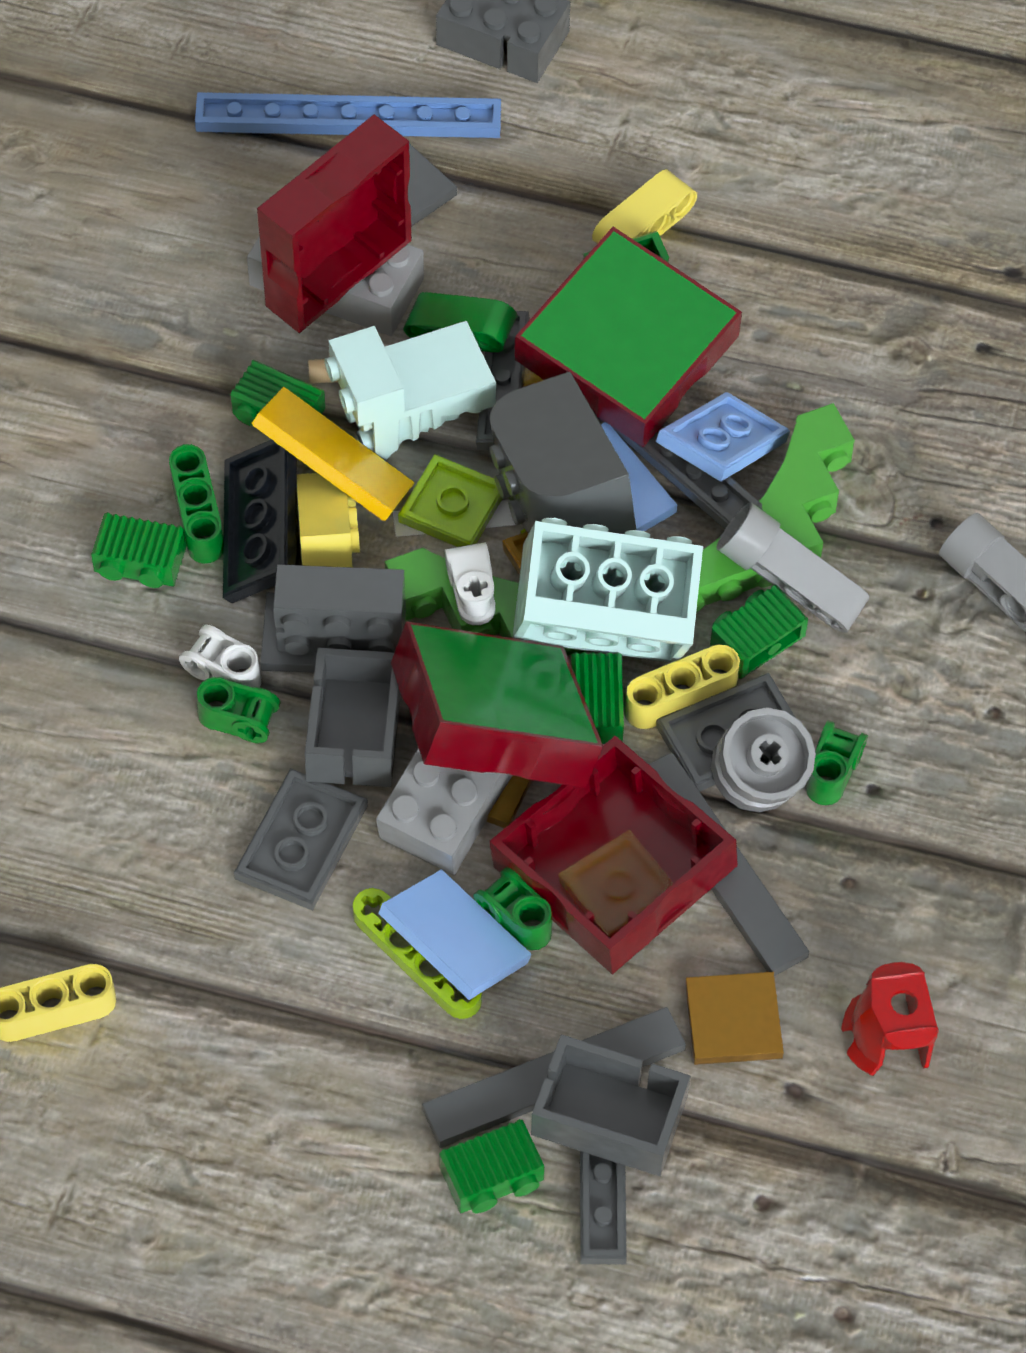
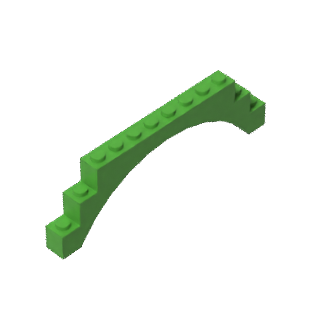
M834 403L797 416L785 460L765 495L759 500L763 511L780 523V529L820 558L823 541L812 522L824 521L836 513L839 489L829 472L838 471L848 463H851L855 441ZM718 538L702 551L696 612L711 603L720 600L730 601L747 590L758 586L765 588L773 584L751 568L744 570L716 549L720 539ZM420 548L385 561V569L404 570L405 621L413 618L428 617L436 610L442 608L452 629L489 635L500 634L502 637L513 638L518 582L492 576L494 582L493 595L496 606L495 614L488 623L471 625L463 621L459 615L453 586L449 582L445 558L425 548ZM564 647L567 656H571L575 652L581 654L587 651Z

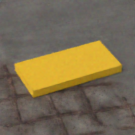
M285 387L268 402L251 423L263 434L382 521L387 520L415 483Z

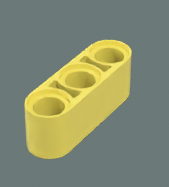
M662 170L604 216L595 227L592 240L598 244L612 227L620 230L630 238L657 231L661 236L692 209L697 199V192L669 170Z
M719 644L636 677L627 686L625 715L628 722L639 729L653 728L656 726L657 719L737 686L740 663L738 653L727 645ZM721 669L727 673L719 674L712 670ZM681 684V685H686V686H688V687H690V688H688V689H679V688H677V687H675V686ZM648 700L652 704L642 705L637 701Z
M87 964L1 987L0 1014L7 1010H15L17 1013L9 1019L0 1018V1040L6 1042L18 1041L107 1016L116 1004L115 988L109 970L102 965ZM93 987L104 988L98 995L90 996L85 994L88 989ZM56 998L61 1000L54 1007L42 1006L49 999Z

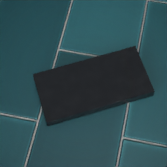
M272 439L226 459L224 463L223 598L230 603H235L275 586L277 565H296L297 458Z

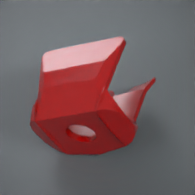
M906 962L884 964L874 970L867 981L864 991L852 998L845 1011L841 1030L842 1032L851 1030L854 1035L853 1043L847 1050V1055L859 1069L874 1076L883 1065L886 1049L905 1050L918 1048L923 1069L929 1068L935 1040L938 1035V1027L927 987L925 972L920 967ZM905 994L909 1015L899 1014L893 1009L891 999L895 995Z

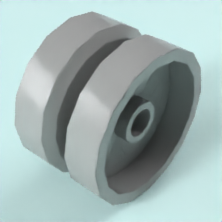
M766 707L748 711L734 721L722 734L713 749L711 770L715 785L726 800L744 810L763 812L777 809L805 786L814 770L816 752L812 737L800 720L786 711ZM759 758H764L766 764H764Z

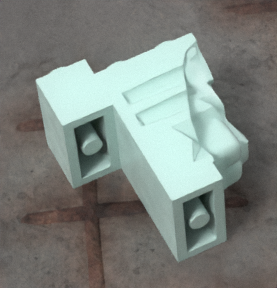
M467 321L385 347L375 326L329 340L330 357L324 359L325 367L332 382L338 381L341 387L339 397L349 423L356 422L359 429L357 431L358 441L385 461L398 450L402 441L406 439L414 441L419 438L420 432H428L429 428L436 429L442 426L445 421L457 419L463 412L478 413L496 404V381Z

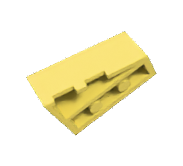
M318 473L297 474L302 566L353 568L352 553H360L356 501Z

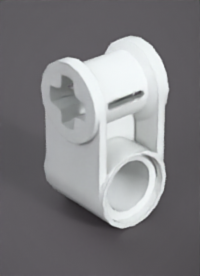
M486 542L445 549L444 554L449 582L453 586L461 619L471 625L488 623L495 614L496 606L493 595L492 568Z
M202 626L199 630V639L189 651H184L179 656V661L183 668L200 680L205 681L208 678L220 677L249 687L260 688L261 672L255 650L251 646L226 635L214 626ZM239 669H247L243 672H235Z

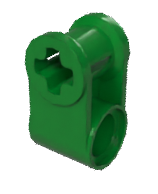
M220 677L208 678L200 684L197 689V713L199 721L204 727L238 736L243 740L253 743H264L267 741L270 734L267 728L272 714L279 710L281 704L280 699L274 693L263 688L249 687ZM213 701H221L225 703L222 706L218 707L208 705L210 702Z
M830 720L826 722L816 747L814 770L806 784L807 795L813 802L826 806L833 805L841 799L853 770H856L868 740L867 734L861 733L858 736L836 728L835 722ZM821 776H827L834 780H825Z
M505 867L500 871V878L484 891L478 890L473 894V899L527 950H539L550 942L552 937L550 905L511 868ZM528 920H537L541 922L537 926H527L523 924Z

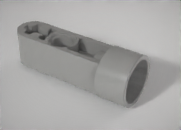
M752 502L747 503L734 516L717 543L716 549L744 570L751 568L771 584L777 585L786 595L816 617L840 632L847 633L870 598L868 593L780 529V523Z
M974 513L951 533L942 545L939 555L964 579L971 581L1026 632V558L1004 539L1005 537L981 514Z

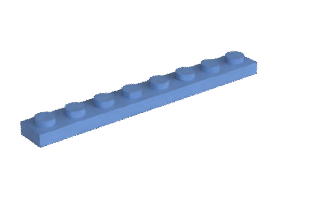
M197 92L195 128L196 132L349 135L375 114L402 136L500 138L501 99Z

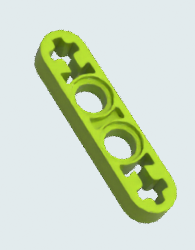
M369 888L359 892L353 901V916L356 925L449 1015L458 1019L474 1016L481 1008L482 992L470 999L468 1003L463 999L455 1002L454 990L447 984L448 980L442 974L432 977L423 974L419 968L426 959L412 945L403 948L393 945L390 937L396 930L386 920L384 921L387 924L382 930V920L376 914L369 913L367 916L365 915L366 905L372 908L380 905L381 908L382 903L391 899V897L381 889Z

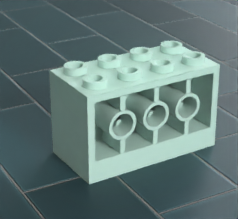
M544 518L541 522L535 521L523 544L513 629L514 639L602 653L610 652L615 654L619 652L622 656L671 663L680 660L693 645L703 546L694 545L692 540L679 536L668 537L666 540L650 538L649 533L639 530H629L625 534L608 532V527L598 524H586L583 528L567 526L566 521L557 518Z

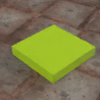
M434 454L399 512L398 522L456 547L477 544L502 498L498 492L495 478Z

